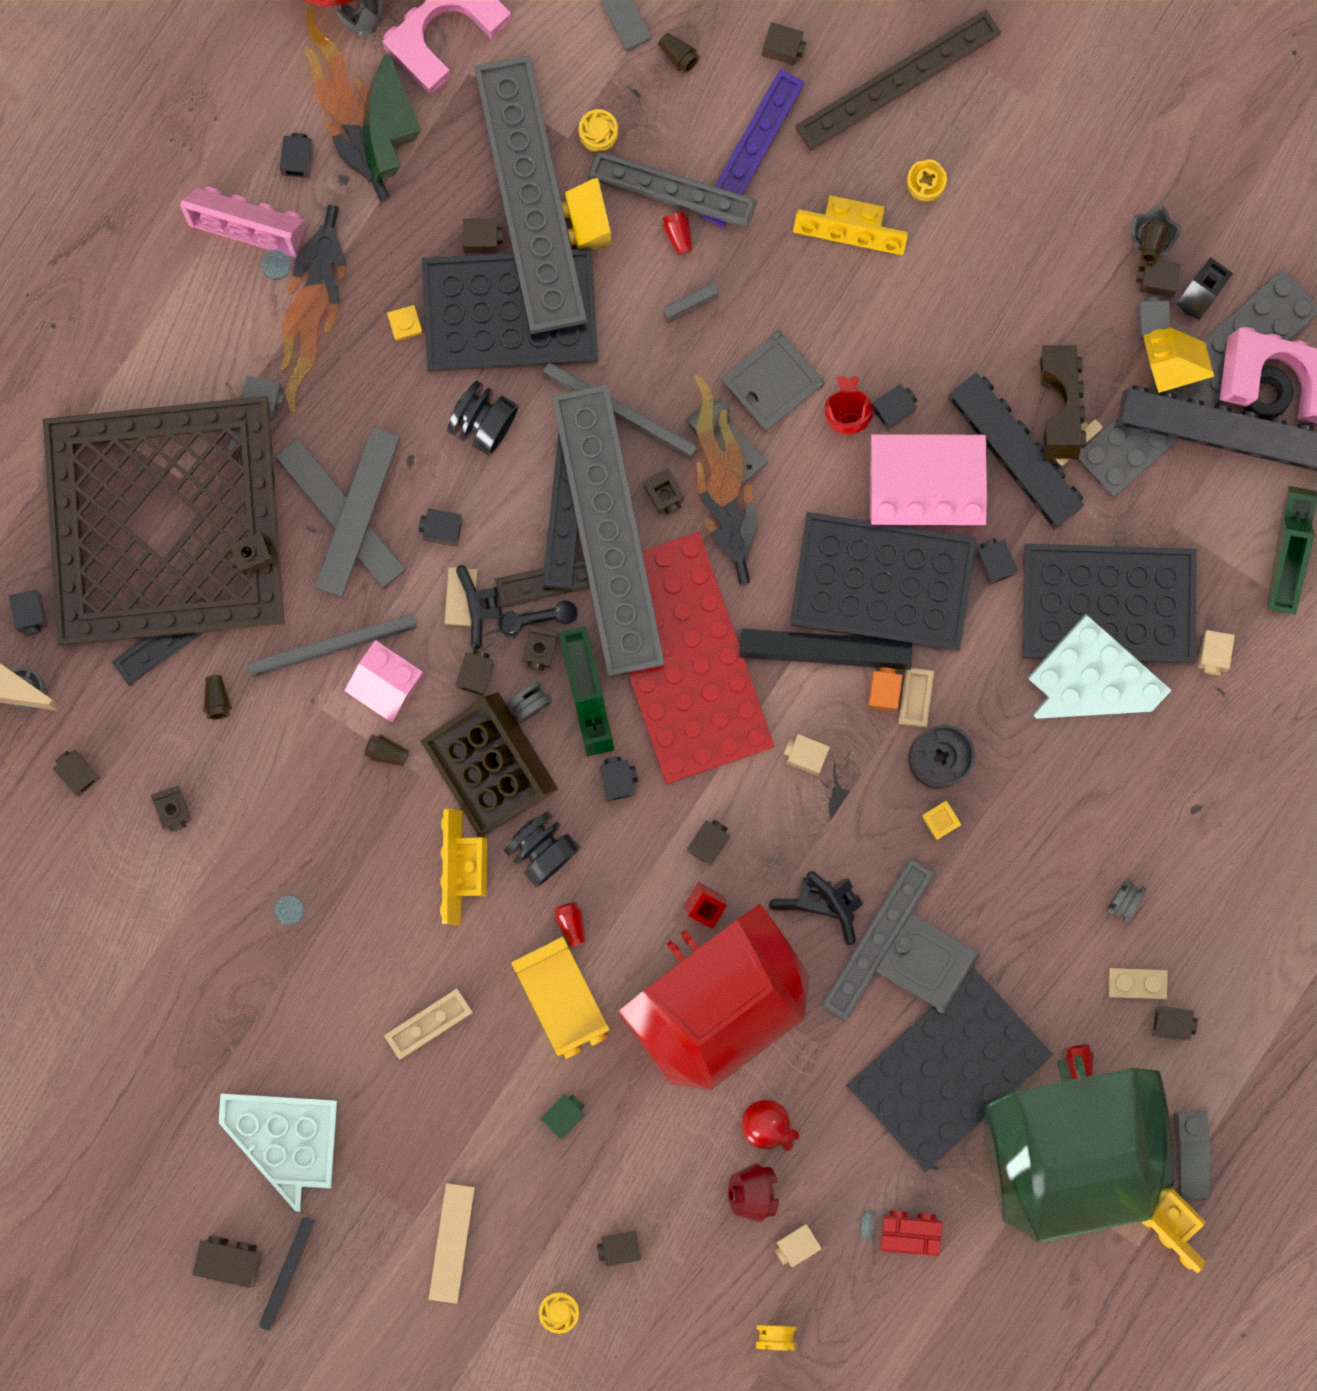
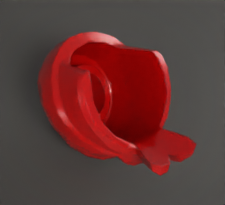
M839 376L837 377L840 391L832 394L825 401L824 414L829 426L834 431L847 435L857 434L869 425L873 417V405L866 394L856 389L859 378L852 376L848 380L846 377Z
M774 1100L754 1102L748 1106L742 1116L741 1128L748 1142L757 1148L772 1149L781 1145L783 1149L789 1151L793 1147L792 1140L799 1138L797 1130H791L786 1110Z

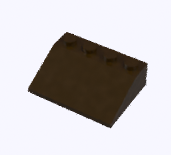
M499 692L481 698L421 740V743L479 838H483L559 790Z

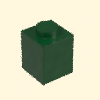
M573 1094L569 1098L563 1095L540 1120L562 1140L585 1116L581 1111L585 1106Z

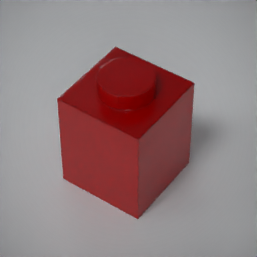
M700 882L697 883L684 905L688 917L711 929L715 927L727 907L722 894Z

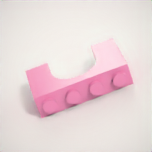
M425 0L418 9L413 7L405 15V21L398 27L393 26L385 33L384 40L382 41L384 50L431 97L451 76L450 70L430 51L424 42V33L430 21L445 12L462 13L468 16L492 40L512 21L511 12L499 0Z
M1241 327L1230 334L1227 338L1220 400L1244 407L1258 399L1261 370L1266 360H1279L1293 369L1300 382L1301 393L1297 420L1317 425V348L1310 347L1303 341L1291 342L1283 340L1281 336L1276 334H1260L1250 327Z

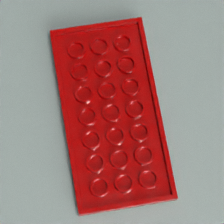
M700 532L643 550L642 554L665 665L627 674L666 785L774 748L775 746L744 658H739L740 646Z

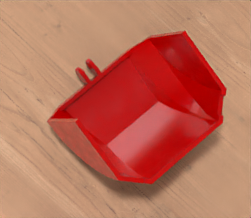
M758 904L700 948L689 933L683 930L681 932L682 939L692 948L694 953L685 959L675 943L671 940L667 942V946L680 963L619 1010L620 1018L671 1085L713 1090L804 1020L809 983L808 974L784 935L761 904Z

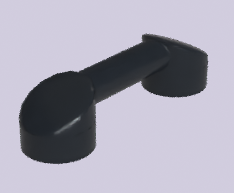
M567 600L560 601L555 608L522 615L510 611L500 617L499 629L504 635L514 636L525 625L555 619L561 624L568 625L576 620L578 611L576 606Z

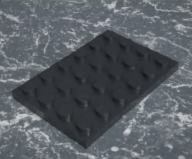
M592 249L572 250L587 323L535 334L530 333L514 253L422 258L428 372L547 365L548 363L557 365L598 362Z
M807 512L790 625L960 651L976 538L896 525H871L870 521Z
M1025 544L1022 658L1045 659L1078 621L1087 614L1140 662L1195 663L1196 549Z
M974 969L966 977L945 1014L939 1013L936 1007L933 1006L853 1079L847 1087L923 1171L926 1172L1053 1054L979 972Z

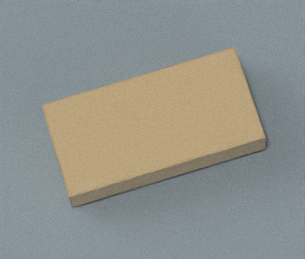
M449 567L444 624L471 627L465 591L456 573V568ZM467 569L476 588L478 570Z
M911 668V670L905 669L898 725L927 728L934 671Z

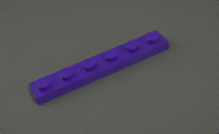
M779 69L714 187L740 195L744 194L805 83L803 80ZM699 214V217L713 223L714 225L722 229H724L728 223L722 220H718L709 216Z

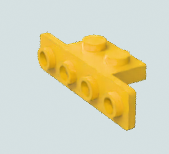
M829 195L825 215L800 209L797 210L793 229L794 233L898 255L904 254L908 232L881 227L884 206Z
M450 808L444 809L441 820L443 830V846L441 848L443 874L440 879L442 887L440 914L443 924L461 925L462 897L487 896V838H462L463 812Z
M1123 1179L1115 1188L1120 1201L1128 1207L1131 1206L1138 1213L1140 1221L1146 1227H1152L1159 1234V1239L1163 1245L1169 1249L1173 1248L1179 1254V1259L1186 1268L1193 1269L1196 1273H1199L1206 1264V1261L1187 1241L1205 1225L1206 1221L1165 1180L1144 1199Z

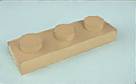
M455 989L385 1034L384 1037L398 1059L401 1060L470 1016L473 1012L459 990Z

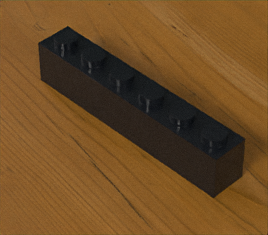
M976 372L949 394L948 400L976 434L986 435V447L1050 526L1056 530L1084 506L1081 502L1083 496L1074 486L1071 488L1064 481L1065 474L1058 465L1054 464L1052 466L1047 459H1044L1043 446L1039 442L1034 444L1028 436L1030 432L1021 420L1016 421L1010 414L1012 409L1003 398L998 399L992 392L994 387L985 376L980 377Z

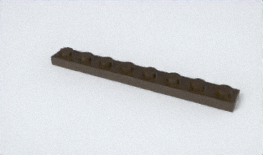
M984 10L801 121L795 128L809 150L812 151L999 37L1001 31L988 11Z

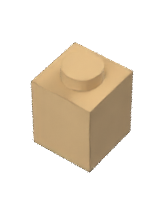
M1206 630L1202 634L1197 668H1203L1204 673L1210 675H1221V672L1229 670L1235 635Z
M798 734L796 740L790 739L784 752V755L789 757L786 764L819 776L830 746Z
M804 1224L776 1241L779 1248L774 1251L783 1265L789 1263L790 1267H794L820 1251L821 1247L807 1224Z

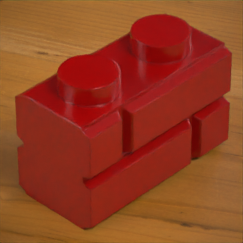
M890 1210L889 1216L882 1217L880 1251L940 1256L942 1221H937L935 1214L919 1213L918 1219L907 1218V1212Z

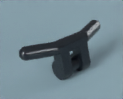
M459 565L456 568V573L466 594L471 619V647L479 649L482 646V619L503 615L501 607H498L496 596H499L498 589L494 587L476 591L467 568L464 565ZM485 598L487 609L481 610L479 599Z
M815 871L808 872L806 875L807 880L827 898L838 916L845 943L853 945L856 937L850 915L863 902L859 895L855 896L852 891V883L847 878L837 883L833 888Z
M805 877L802 879L799 899H772L769 902V907L772 910H798L827 915L839 920L831 905L828 904L827 898ZM809 893L819 894V902L808 900ZM852 913L850 916L853 922L854 914Z

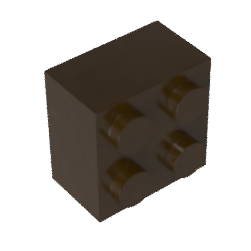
M214 1235L209 1236L208 1240H200L192 1275L248 1288L255 1287L263 1252L256 1251L257 1245L241 1241L237 1242V1246L229 1245L228 1238Z

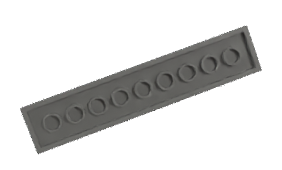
M530 56L474 66L530 333L535 334L587 323Z
M1283 269L1203 341L1207 347L1214 377L1163 392L1177 395L1176 399L1187 402L1188 398L1204 401V406L1214 408L1215 405L1221 402L1220 392L1228 336L1241 327H1250L1255 329L1257 333L1264 335L1276 334L1281 336L1283 340L1289 341L1317 316V304ZM1156 383L1149 389L1148 393L1160 394ZM1116 418L1080 451L1079 459L1077 460L1102 488L1114 498L1179 439L1116 425Z
M603 385L552 396L608 677L664 666L665 663L609 386Z

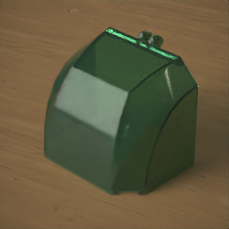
M1075 1056L1074 1064L1079 1079L1068 1080L1067 1065L1063 1059L1057 1060L1061 1082L1015 1091L986 1105L983 1141L1002 1221L1018 1228L1037 1243L1152 1220L1159 1206L1174 1185L1175 1167L1171 1123L1161 1073L1158 1070L1129 1068L1086 1077L1082 1057Z

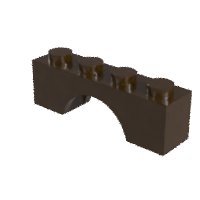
M1042 345L1040 356L1041 385L1057 392L1064 403V408L1059 414L1046 419L1043 432L1044 459H1079L1081 448L1086 447V431H1081V423L1085 421V407L1080 406L1079 398H1083L1084 384L1083 381H1078V374L1082 373V357H1077L1076 345Z

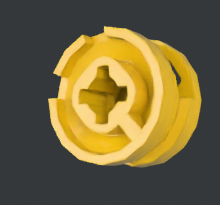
M602 109L591 110L583 115L579 122L581 144L591 152H606L615 145L618 137V125L614 116Z
M935 160L918 161L911 167L908 173L906 184L909 193L918 201H934L945 190L947 182L946 171Z
M556 1292L544 1298L540 1304L538 1314L540 1322L545 1329L552 1333L561 1334L574 1328L578 1322L580 1312L578 1304L572 1296L567 1293Z
M756 1326V1329L761 1333L759 1334V1340L756 1341V1349L796 1350L793 1334L794 1331H797V1326Z

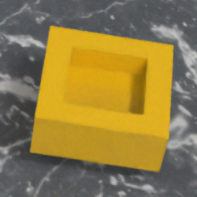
M415 305L387 313L395 342L423 334Z
M947 800L921 816L936 841L961 826Z

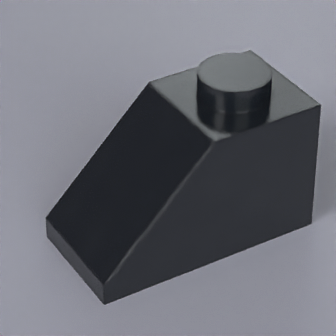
M1210 257L1176 305L1182 308L1183 312L1188 316L1200 320L1233 273Z

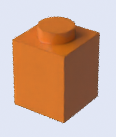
M881 667L879 671L873 672L868 708L891 712L897 711L902 675L896 674L897 670Z

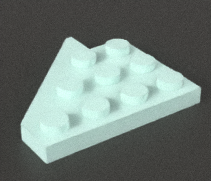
M1087 614L1078 621L1028 676V679L1048 696L1033 712V716L1036 719L1152 712L1171 692V689Z
M221 1094L219 1124L295 1211L301 1212L302 1187L332 1188L338 1101Z

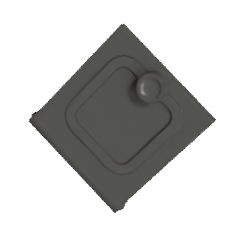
M779 330L774 332L769 340L720 379L765 432L825 384Z
M910 914L876 972L936 1007L939 1013L945 1014L980 954L915 915Z

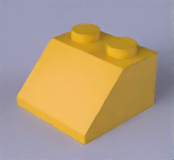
M598 178L591 179L566 191V201L561 202L564 218H570L572 228L567 229L571 246L576 245L577 249L592 250L610 246L611 231Z
M1171 327L1156 329L1149 334L1143 335L1159 393L1214 377L1205 342Z

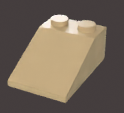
M0 664V703L55 711L61 708L58 703Z

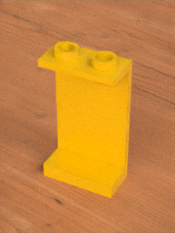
M563 937L511 962L558 1057L564 1055L565 1059H568L581 1052L579 1046L587 1042L594 1046L607 1039L605 1033L609 1032L610 1029Z

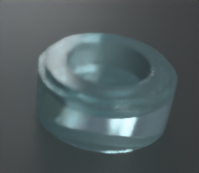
M274 250L268 252L263 257L262 269L268 278L281 280L289 274L291 264L285 253Z
M285 896L276 903L274 913L277 920L282 924L295 925L302 919L304 907L297 898Z
M864 1211L861 1226L862 1239L873 1240L876 1211Z

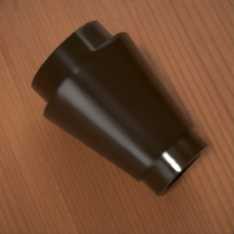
M666 33L658 42V46L678 71L682 70L684 73H687L699 61L700 56L696 53L697 50L694 47L672 36L670 33Z
M1150 220L1142 228L1141 260L1145 263L1154 264L1157 262L1170 237L1169 228L1162 221Z
M212 675L206 677L203 712L207 714L208 719L212 720L229 717V710L232 709L222 676Z
M371 734L364 756L370 757V761L404 766L409 750L404 749V747L381 734L378 736Z

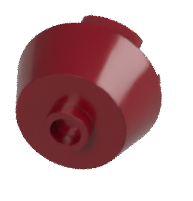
M753 1164L731 1175L728 1184V1200L731 1210L735 1215L756 1222H762L766 1218L776 1215L779 1199H774L773 1184L778 1182L771 1167Z

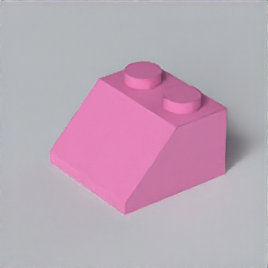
M375 640L358 664L345 692L393 723L424 678V673Z

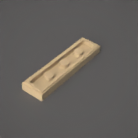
M446 1183L428 1300L458 1304L475 1187Z

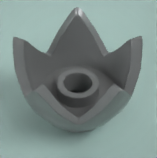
M360 0L357 9H354L347 3L337 6L336 14L340 22L349 31L355 32L357 36H366L377 30V26L380 24L383 16L384 0H379V4L376 0Z
M1159 205L1152 208L1146 214L1134 215L1131 223V234L1135 247L1141 251L1142 228L1147 222L1159 220L1167 224L1170 237L1160 256L1169 253L1172 246L1178 240L1182 227L1170 220L1165 207Z

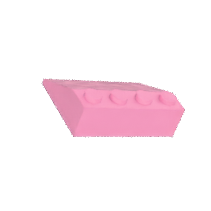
M207 186L204 190L196 187L180 204L188 225L294 258L298 256L307 228L302 215L296 212L286 211L285 214L275 211V207L269 204L259 203L258 206L250 204L248 199L242 196L232 195L230 198L221 195V191Z
M871 434L869 517L871 525H986L985 434Z

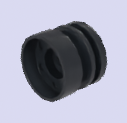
M476 380L456 403L451 414L447 432L454 436L462 428L459 439L463 442L472 433H475L472 446L487 456H491L510 429L518 412L519 405L503 395L494 404H491L493 389L487 388L481 395L484 385Z
M945 724L932 727L915 738L908 754L910 772L915 779L924 786L935 789L950 787L961 781L971 771L975 759L973 742L968 735L956 726ZM936 752L938 755L944 754L945 759L942 760V764L934 762L933 757L936 756Z
M549 811L527 822L513 835L510 843L503 850L508 857L518 850L521 851L513 861L516 865L527 859L531 862L524 874L536 888L553 876L581 849L569 833L559 839L554 837V834L561 826L558 821L549 828L545 827L553 818Z

